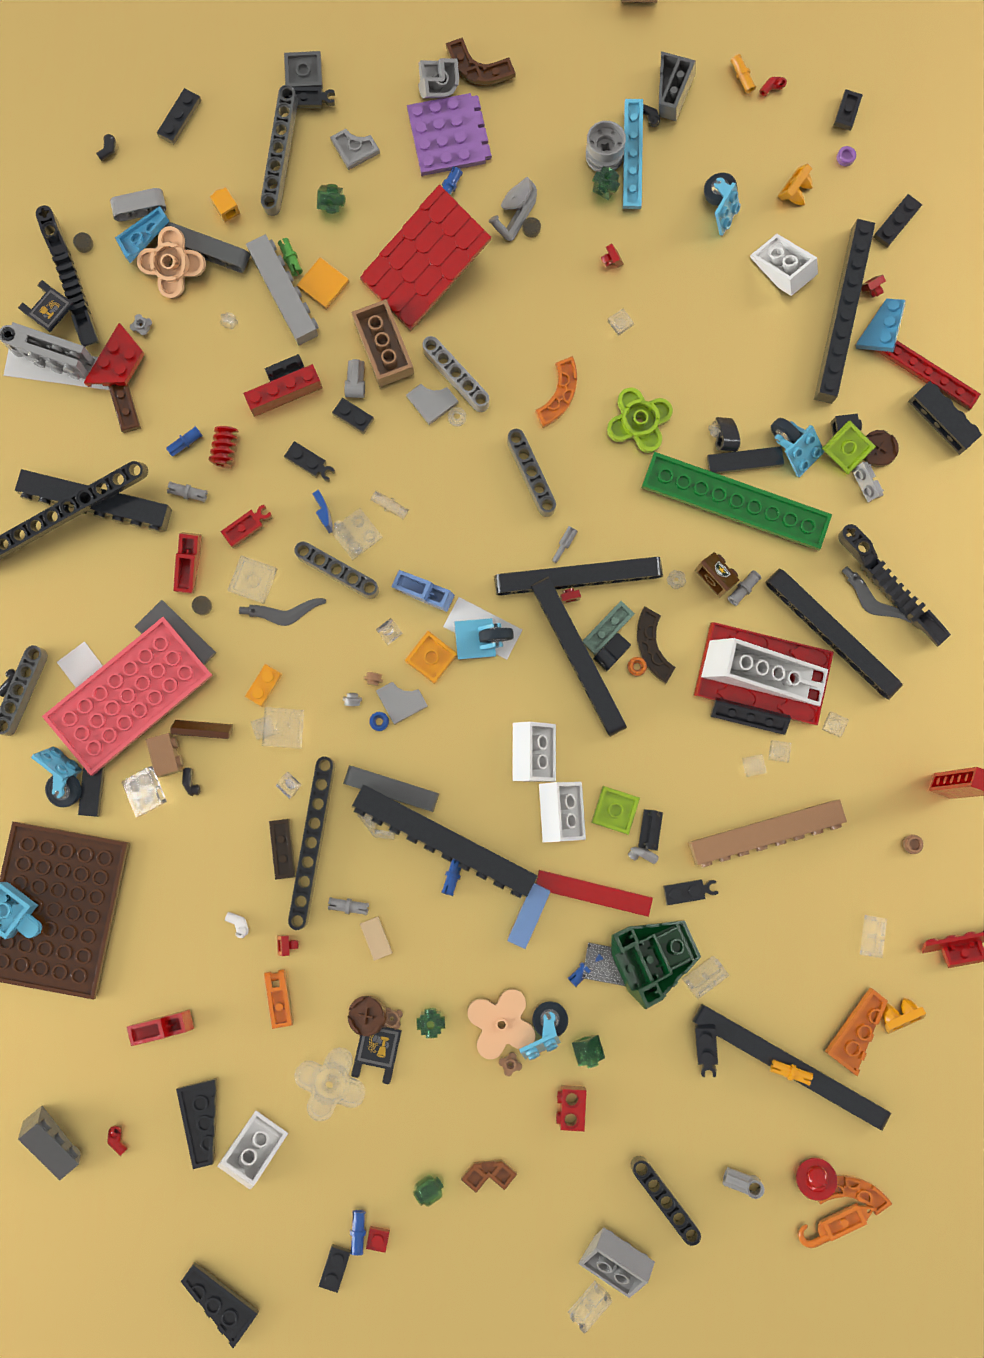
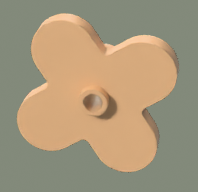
M172 226L165 227L160 231L158 247L155 249H143L137 256L138 268L145 274L157 275L160 293L172 299L182 295L185 287V277L200 276L206 268V261L203 255L194 250H185L183 233Z
M506 990L502 993L496 1004L486 999H476L469 1005L468 1018L470 1022L482 1029L477 1041V1049L482 1057L495 1059L501 1055L506 1044L521 1049L535 1041L533 1026L521 1019V1015L526 1007V1000L519 990ZM504 1021L505 1027L499 1028L498 1022Z

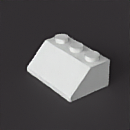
M539 722L513 723V781L556 782V724Z
M582 782L539 784L543 842L586 840Z

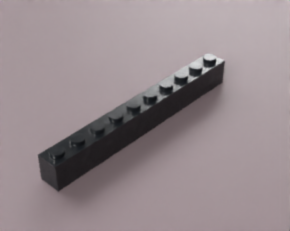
M857 219L851 228L814 400L832 404L838 397L875 228L874 222Z
M364 784L352 805L354 808L353 812L362 817L365 814L372 817L371 821L379 826H382V824L389 826V831L397 835L400 833L406 835V840L414 844L420 842L425 845V850L431 853L435 851L441 853V858L444 860L458 862V867L466 871L471 869L477 872L476 876L485 881L489 878L494 881V886L502 890L504 887L510 889V894L517 898H521V896L527 897L537 878V875Z

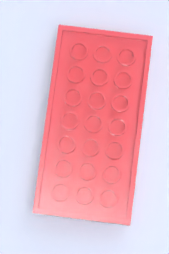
M162 617L42 717L85 770L93 776L213 675L170 623Z

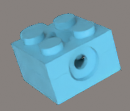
M0 882V936L4 939L13 938L17 932L26 938L38 936L41 933L42 924L31 916L38 905L8 882Z

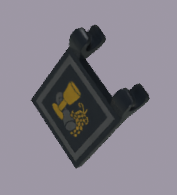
M41 280L37 286L45 294L32 309L23 302L18 309L44 329L51 332L73 307L74 303Z
M383 1027L379 1033L373 1036L360 1035L351 1076L358 1078L362 1064L384 1068L385 1072L382 1082L390 1084L402 1030Z

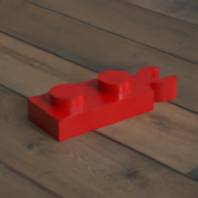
M265 505L259 506L255 514L252 510L248 511L220 531L232 548L262 528V520H269L272 517L270 512L262 515V511L266 509Z

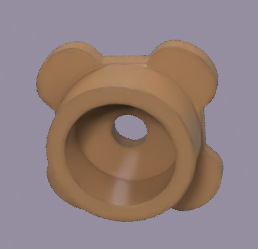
M389 1007L385 1008L386 1022L384 1027L388 1026L393 1027L395 1030L399 1029L400 1018L403 1016L402 1011L391 1010Z
M510 1052L508 1056L499 1060V1065L503 1067L506 1076H511L516 1070L520 1071L522 1069V1064L518 1062L517 1055L514 1052Z

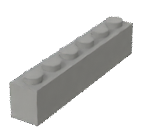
M265 234L246 243L256 267L298 346L317 337L316 329L319 328L314 318L311 319L309 317V307L306 302L302 303L300 297H302L301 292L297 286L294 287L291 282L294 281L289 270H284L283 266H285L281 255H276L275 250L277 248L273 240H268Z

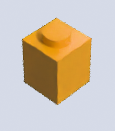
M226 187L216 190L210 196L214 207L224 222L240 214L236 202Z

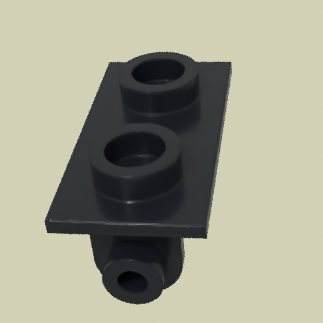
M297 354L264 369L271 382L304 368L301 357Z
M644 809L638 847L658 851L663 812Z

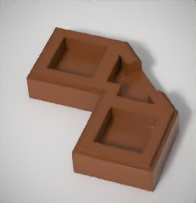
M503 1160L474 1162L461 1177V1180L475 1193L478 1192L488 1178H491L505 1190L516 1177L517 1172Z

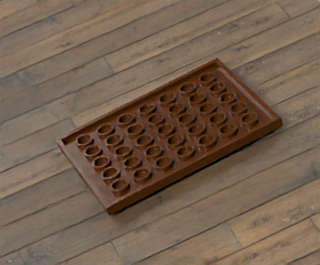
M12 821L0 874V882L10 883L38 905L31 916L42 924V930L38 936L33 938H26L19 932L9 939H4L0 936L1 983L96 999L129 842Z

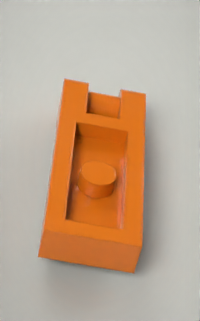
M285 969L278 970L277 973L265 972L264 977L272 1029L293 1025ZM279 980L280 986L273 987V981Z

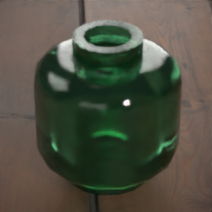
M427 1175L414 1185L415 1191H413V1194L421 1206L424 1204L426 1207H429L442 1197L441 1189L444 1186L438 1177L434 1179L431 1175Z

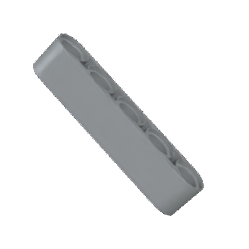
M433 336L426 337L422 343L425 357L477 412L486 411L489 407L488 393L437 338ZM429 345L436 347L434 350L427 349ZM445 358L448 360V362L442 364L439 362V360ZM453 372H459L461 375L458 377H453L451 374ZM466 385H471L473 389L467 391L464 389V387ZM482 398L486 402L484 404H478L476 400Z

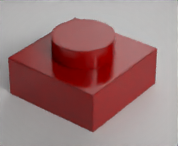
M574 588L566 589L560 595L563 604L578 601L581 598L580 591H574Z
M370 1226L366 1249L386 1253L390 1230Z

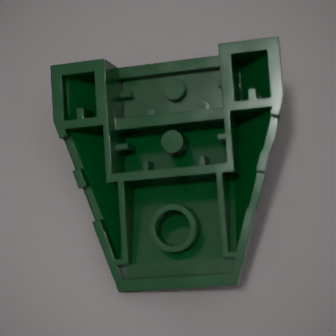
M685 921L629 926L611 935L612 957L628 992L644 1009L662 1001L670 989L677 985L678 980L701 957Z

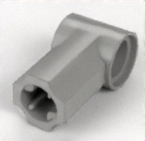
M359 359L348 361L347 380H345L344 389L345 397L364 398V361Z
M729 1167L725 1170L722 1182L724 1186L748 1194L753 1199L763 1196L765 1189L759 1177L748 1175ZM752 1183L759 1184L756 1191L749 1190Z

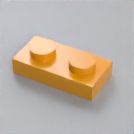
M265 664L245 697L263 707L282 674Z

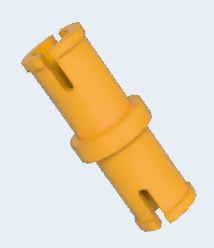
M738 54L730 62L737 73V80L741 81L745 93L748 94L756 89V85L750 76V69L746 67L742 56Z
M773 1059L770 1072L785 1076L790 1081L796 1080L807 1085L811 1084L810 1080L813 1079V1073L796 1068V1065H787Z

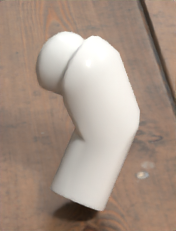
M228 912L225 921L235 925V934L238 938H244L249 931L246 919Z

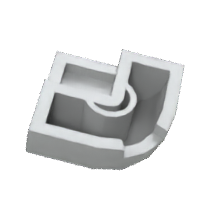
M457 59L420 60L418 63L420 75L418 87L422 98L449 97L455 92L459 84Z

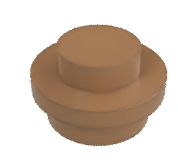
M367 672L366 676H364V680L367 681L368 685L378 686V683H383L381 674Z
M909 835L904 839V849L910 854H917L923 849V840L918 835Z

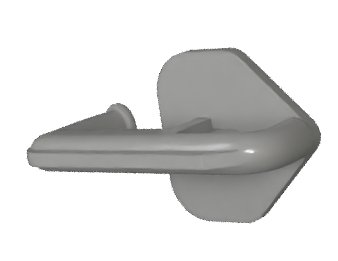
M526 177L505 196L501 207L504 210L517 209L507 228L499 221L498 215L489 219V223L507 241H512L516 237L536 202L537 189L535 184Z

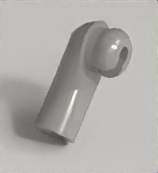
M632 847L628 853V856L633 860H637L640 856L652 864L658 861V855L648 849Z

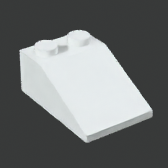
M779 234L773 236L750 255L751 259L779 289L791 296L818 274L817 257Z
M255 1111L217 1167L248 1189H251L288 1133L258 1111Z

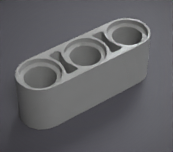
M159 188L115 196L110 199L113 217L116 221H127L145 217L159 206L163 211L166 210L163 191Z

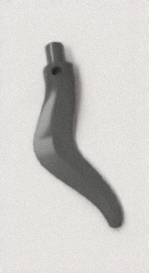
M848 566L842 570L848 577L847 581L856 590L865 611L873 615L900 618L911 623L899 611V608L878 602L857 572H853Z
M316 598L308 600L287 611L260 605H249V607H239V614H248L249 617H260L277 625L287 626L296 622L316 606L325 604L326 599Z

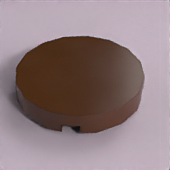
M885 430L870 432L866 437L876 447L863 460L873 467H885L892 463L898 455L899 444L896 438Z
M361 996L350 1005L348 1023L356 1034L373 1036L384 1027L386 1010L379 999L373 996Z

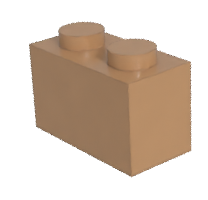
M166 733L146 739L155 777L160 778L182 772L183 760L181 755L177 753L176 748L179 745L176 736L173 737L172 734Z

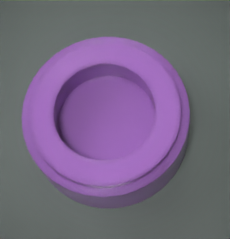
M850 146L842 147L837 154V161L842 166H850L856 159V151Z

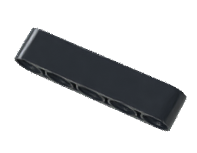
M642 1156L634 1157L631 1161V1169L635 1177L684 1242L690 1246L697 1245L701 1240V1233L696 1224L647 1159ZM638 1164H645L646 1167L643 1171H636ZM657 1180L658 1184L656 1187L650 1188L648 1187L649 1182ZM663 1197H670L669 1203L661 1204ZM682 1213L681 1220H673L675 1214ZM688 1230H695V1234L692 1237H686Z

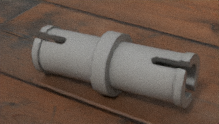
M171 481L168 484V494L205 502L207 499V490Z
M753 570L743 582L740 581L737 589L728 597L729 602L737 606L746 594L749 595L753 586L761 579L759 573Z
M330 897L328 902L330 906L328 905V910L343 911L345 914L367 915L369 910L367 908L369 903L356 902L349 898L342 900Z

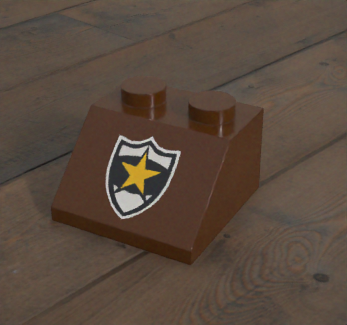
M713 552L697 566L695 572L720 598L739 581L737 572L725 564V559L720 554L717 555Z

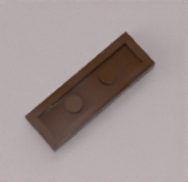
M129 385L108 386L121 432L126 433L140 429L141 426Z
M175 720L170 728V733L172 735L229 739L233 731V724Z

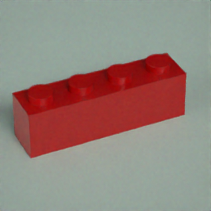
M311 364L243 394L255 417L320 390L323 387L314 365Z

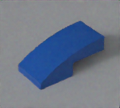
M317 490L312 493L316 502L321 507L316 514L330 534L333 532L331 514L322 494Z

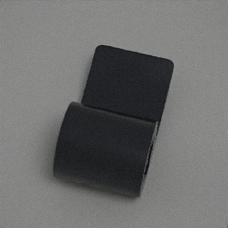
M716 417L715 419L721 430L716 438V449L720 451H738L740 435L732 418Z
M616 633L593 659L604 670L608 671L628 650L631 644L619 633Z

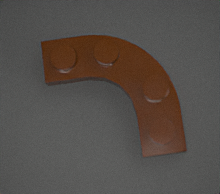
M463 37L446 43L450 59L458 60L459 74L472 83L494 85L516 77L509 57L494 63L482 64L471 57Z

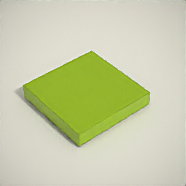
M848 421L821 449L849 474L876 446L851 421Z
M603 786L591 823L629 835L640 798Z

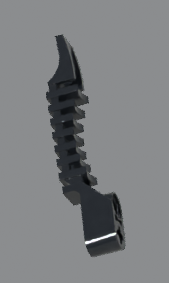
M40 206L35 212L45 242L53 256L52 260L57 266L56 270L60 275V281L63 283L64 294L67 299L74 303L69 311L72 314L71 317L80 343L84 347L99 343L93 325V318L90 315L91 311L88 308L89 305L85 299V294L79 282L77 270L73 265L74 261L71 258V253L65 243L59 221L49 206Z
M846 525L839 533L838 539L861 564L860 569L866 571V576L873 580L872 583L875 586L877 585L880 588L879 590L886 594L885 597L888 600L890 599L893 602L892 604L899 608V611L906 616L907 620L911 621L913 626L923 631L937 647L951 635L930 610L926 612L922 610L926 606L923 602L919 605L915 603L918 598L916 596L911 598L909 596L911 592L908 589L906 591L902 589L904 585L896 582L898 578L895 575L893 577L889 575L892 571L889 568L887 570L883 568L886 563L878 559L871 540L856 525ZM858 546H864L866 552H861Z

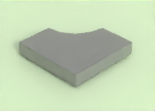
M344 129L330 137L331 142L348 170L380 154V150L371 135L357 137L347 129Z
M420 384L406 394V397L428 425L459 403L448 387L442 390H430Z
M391 682L376 690L394 725L428 707L419 689L404 691Z

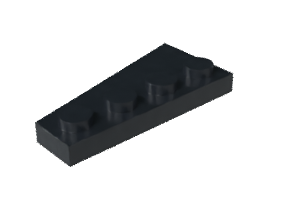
M217 1078L176 1089L193 1169L213 1165Z
M194 1262L181 1280V1283L194 1300L200 1303L205 1310V1314L209 1318L211 1317L218 1326L217 1329L222 1335H225L230 1346L234 1348L259 1311Z

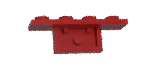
M984 931L981 933L968 932L958 937L950 935L942 940H937L936 938L929 939L921 949L922 954L941 950L948 968L984 962V947L982 944L984 942Z

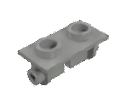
M862 462L852 470L868 503L884 495V490L881 488L879 481L873 480L876 475L871 464Z

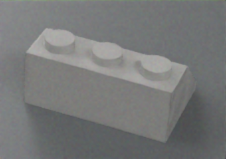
M605 1228L595 1235L579 1261V1265L628 1298L648 1283L655 1263L646 1254L641 1253L632 1247L631 1244L623 1241L614 1235L612 1231Z

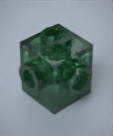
M603 166L601 171H597L593 177V192L609 200L611 195L615 194L620 186L618 182L619 174L614 169Z
M336 184L321 185L317 191V209L326 210L327 213L334 214L339 212L342 206H345L346 196L343 195V188L338 187Z
M436 1008L424 1009V1012L420 1014V1018H417V1030H421V1035H426V1038H437V1034H441L442 1029H445V1016H441V1011H436ZM427 1022H434V1027H428Z
M599 1035L585 1036L572 1042L578 1066L587 1065V1068L598 1066V1062L605 1059Z

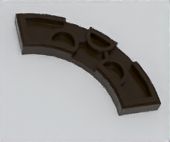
M644 606L637 625L638 649L649 671L666 684L676 667L665 659L657 645L656 630L661 615Z

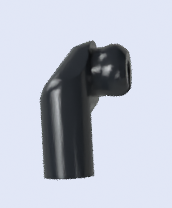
M643 104V115L647 116L650 126H658L660 117L657 109Z
M106 134L104 136V148L96 153L101 161L115 153L116 139L113 135Z

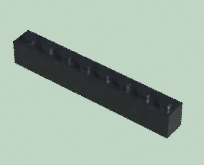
M21 469L15 491L21 495L20 498L32 501L33 498L39 500V503L50 505V503L56 504L88 485ZM101 489L102 493L105 494L107 490ZM89 493L85 495L86 503L91 500ZM118 493L82 514L91 512L98 518L105 519V516L111 517L115 522L123 523V521H127L132 526L141 528L144 525L148 526L149 530L160 532V530H167L172 509L166 504ZM72 502L69 504L68 508H74Z

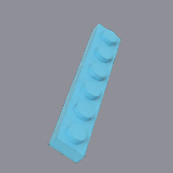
M625 99L624 132L626 134L623 159V209H641L643 99Z

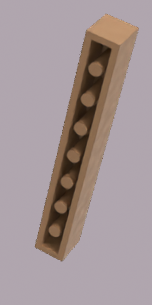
M839 799L688 843L695 865L706 867L712 865L713 860L719 859L720 862L730 860V856L738 854V857L750 854L749 850L755 848L757 851L768 849L767 845L775 843V846L786 844V839L793 838L796 841L805 838L804 834L807 833L817 835L823 833V829L830 827V830L838 829L847 820Z

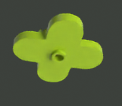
M636 388L622 390L617 401L622 414L613 417L608 423V436L615 442H624L633 438L641 451L645 453L655 452L662 443V435L658 426L670 420L673 412L672 405L663 398H657L649 402L645 401L642 393Z

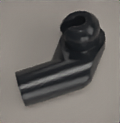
M9 669L5 673L7 679L0 686L1 697L6 695L15 674L14 669Z
M184 768L182 776L183 787L188 795H199L200 786L198 784L193 785L192 782L193 769Z

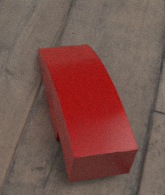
M179 533L173 591L193 593L198 571L202 534Z
M190 1009L127 1026L131 1046L164 1039L194 1029Z

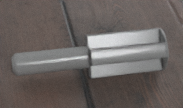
M568 526L559 542L560 547L552 559L554 563L558 562L565 548L568 549L575 535L578 533L576 529Z

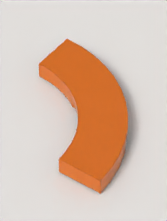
M573 356L555 363L558 373L557 389L545 405L536 409V414L542 428L549 426L565 413L574 397L577 384V369Z
M837 1175V1188L833 1195L826 1200L818 1201L820 1204H823L834 1198H854L867 1206L873 1207V1213L876 1216L892 1205L891 1201L874 1185L860 1178L847 1175Z

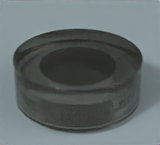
M534 217L527 218L523 222V233L527 237H536L541 230L540 221Z
M81 232L75 235L73 244L79 252L86 253L93 248V240L89 234Z
M198 596L192 602V609L196 614L204 616L211 611L212 603L207 597Z

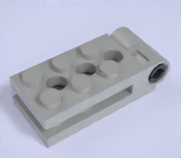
M12 322V325H5L0 329L1 342L15 356L24 357L26 360L34 362L38 367L45 368L47 366L56 373L62 374L65 372L70 377L80 380V378L86 379L89 374L84 367L85 364L93 366L95 359L83 345Z

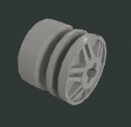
M600 121L590 128L587 134L586 161L588 166L594 171L610 173L621 166L624 157L626 134L619 124L612 121Z

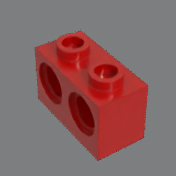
M561 1085V1091L557 1092V1103H560V1112H556V1124H559L560 1130L585 1132L587 1092L585 1087ZM573 1093L577 1095L574 1102L566 1101L568 1094ZM568 1114H574L576 1119L574 1122L568 1123L565 1121V1117Z

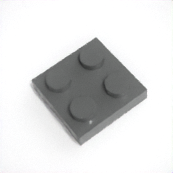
M320 51L284 53L285 85H291L292 87H322L323 89Z

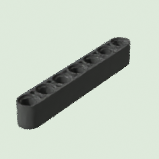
M283 85L278 92L264 176L261 204L265 212L270 216L277 215L281 209L298 106V98L291 85ZM292 95L291 98L285 99L286 96ZM284 113H289L288 116L282 117ZM281 131H286L285 134L279 135ZM280 148L283 149L282 152L276 153V151H277L278 149H280ZM280 166L279 170L273 171L274 167ZM277 184L276 188L270 189L271 185ZM275 202L273 206L267 207L268 203Z

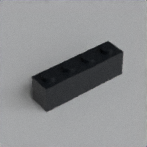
M931 381L908 401L959 455L982 436L979 428L972 424L966 418V415L953 405L952 400L945 397L940 392L939 387Z

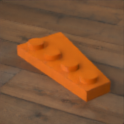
M872 988L868 989L824 1051L857 1077L860 1072V1064L866 1057L868 1044L873 1040L874 1029L879 1024L888 1002L887 999Z

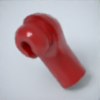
M770 77L759 92L762 96H767L771 90L784 88L787 80L784 77Z
M112 1126L108 1131L107 1143L121 1156L128 1148L121 1142V1128L119 1126Z

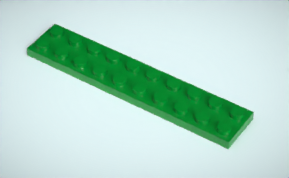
M654 452L641 487L818 551L822 547L832 514L657 452Z

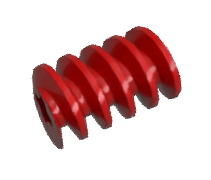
M217 426L214 428L216 434L213 435L214 441L211 443L213 449L210 450V454L212 456H209L208 460L216 466L229 469L232 466L227 464V462L233 461L229 454L235 453L230 447H236V444L231 442V440H237L238 437L233 435V433H238L239 431L229 426Z

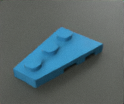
M160 206L115 237L123 254L130 263L168 224L169 219Z
M886 298L856 343V349L894 352L906 304L905 300Z

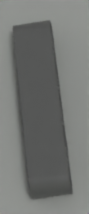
M168 222L165 226L175 227L183 233L185 250L197 251L207 261L240 273L244 272L251 256L248 251L172 222Z
M512 429L508 433V447L539 513L544 517H549L555 512L556 501L523 431ZM516 436L519 437L521 441L515 443L511 440V438ZM526 453L529 457L521 459L519 454ZM534 470L536 475L529 476L527 471ZM541 486L544 492L537 493L534 488ZM549 503L552 505V508L545 510L542 505Z
M303 541L296 544L294 548L295 554L303 563L368 599H373L378 595L379 588L373 579ZM303 548H308V554L305 556H301L300 550ZM318 558H325V562L322 565L316 564ZM334 567H341V572L333 574L332 570ZM351 576L358 577L356 583L351 584L348 582ZM373 585L375 589L373 592L367 593L365 592V587Z
M29 646L24 651L0 706L1 735L10 736L17 730L47 661V652L38 646ZM39 651L38 658L34 660V652ZM30 668L31 675L26 677L25 672ZM23 686V693L18 695V688ZM15 704V711L10 713L11 705ZM7 722L8 728L3 731L2 725Z
M350 765L343 784L361 789L364 784L390 799L434 812L439 793Z

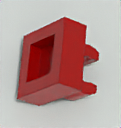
M612 243L606 247L608 254L601 257L604 265L608 267L614 263L617 268L622 266L624 263L617 249Z
M884 275L875 276L863 283L861 291H869L872 298L883 294L884 291L880 285L886 282Z
M277 935V951L279 956H290L289 949H298V941L289 940V935Z

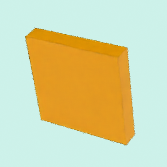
M319 258L300 280L297 287L323 308L327 309L349 283V279L322 258Z
M427 631L404 661L435 684L457 657V653L431 632Z

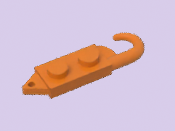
M855 1203L822 1219L818 1223L819 1236L812 1240H807L804 1237V1231L808 1228V1225L805 1224L799 1230V1241L805 1247L816 1248L826 1242L838 1239L867 1225V1220L874 1211V1208L860 1206Z

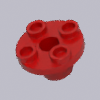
M811 1158L799 1166L796 1182L799 1190L806 1198L814 1201H823L831 1197L837 1188V1175L834 1168L827 1161L820 1158Z

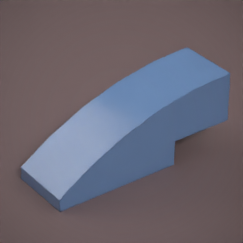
M401 570L398 571L391 586L412 598L445 612L448 611L455 596L448 589L434 585L428 580Z
M535 883L533 884L519 911L507 941L526 949L548 899L550 890Z

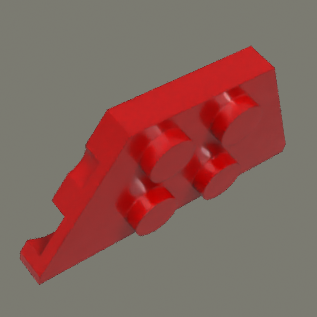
M120 323L116 326L86 377L84 384L87 387H92V384L126 386L145 354Z

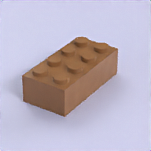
M387 299L351 312L379 387L414 375L412 362Z

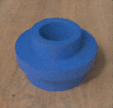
M376 712L370 717V726L376 731H383L387 728L389 719L385 713ZM378 718L383 720L381 725L376 724Z

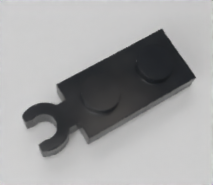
M293 87L298 98L297 108H322V103H326L328 106L335 105L334 99H328L330 96H335V91L332 89L323 92L322 87ZM292 95L286 96L285 99L291 98Z
M295 441L284 455L285 459L316 478L321 474L322 478L329 482L330 478L326 476V473L330 471L335 474L333 467H325L326 460Z
M700 879L664 885L666 905L706 899L705 893L716 895L718 891L710 890V885L715 884L716 881L709 880L703 885V881Z
M695 1025L698 1065H702L701 1075L705 1077V1071L710 1070L713 1073V1077H716L717 1069L715 1065H718L716 1025Z

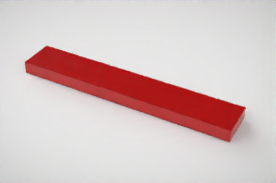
M896 340L894 352L875 350L926 384L931 381L939 387L942 394L968 411L972 409L981 395L898 340Z
M539 870L536 880L537 885L550 890V893L647 917L650 914L652 897Z

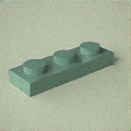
M620 601L583 640L584 645L596 655L635 613Z

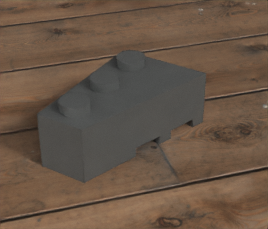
M661 51L659 117L677 121L696 74V60Z
M43 1106L39 1107L23 1121L18 1140L58 1180H61L79 1165L81 1156L79 1149L70 1142Z

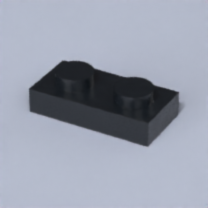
M845 89L834 126L851 131L863 94Z
M343 397L332 412L335 417L362 434H365L374 420L373 416Z
M332 1244L319 1287L338 1293L351 1250Z

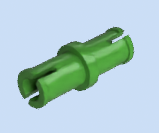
M283 238L284 244L281 240L278 241V245L284 255L283 260L288 264L291 275L298 276L296 271L301 274L303 270L297 260V253L293 251L289 239Z

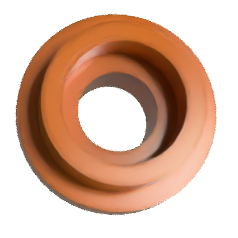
M634 657L628 662L627 668L633 676H640L645 673L647 665L644 659ZM636 663L639 664L640 669L635 670L633 665Z

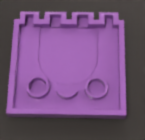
M471 93L407 105L421 176L451 171L452 167L461 169L486 164V160L492 158L486 128L484 127L483 114L480 111L481 105L477 95L471 96Z

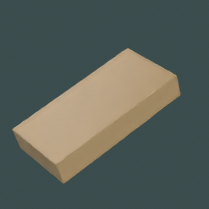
M379 916L360 923L374 961L393 953Z

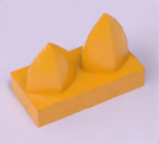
M808 163L797 168L781 190L778 197L782 201L789 199L797 205H805L804 196L799 187L805 189L813 188L812 179L809 174L812 168Z
M904 998L901 1005L903 1013L901 1016L898 1010L887 1003L883 1012V1018L886 1023L884 1028L887 1033L890 1034L924 1019L926 1012L923 1007L919 1008L913 1001Z

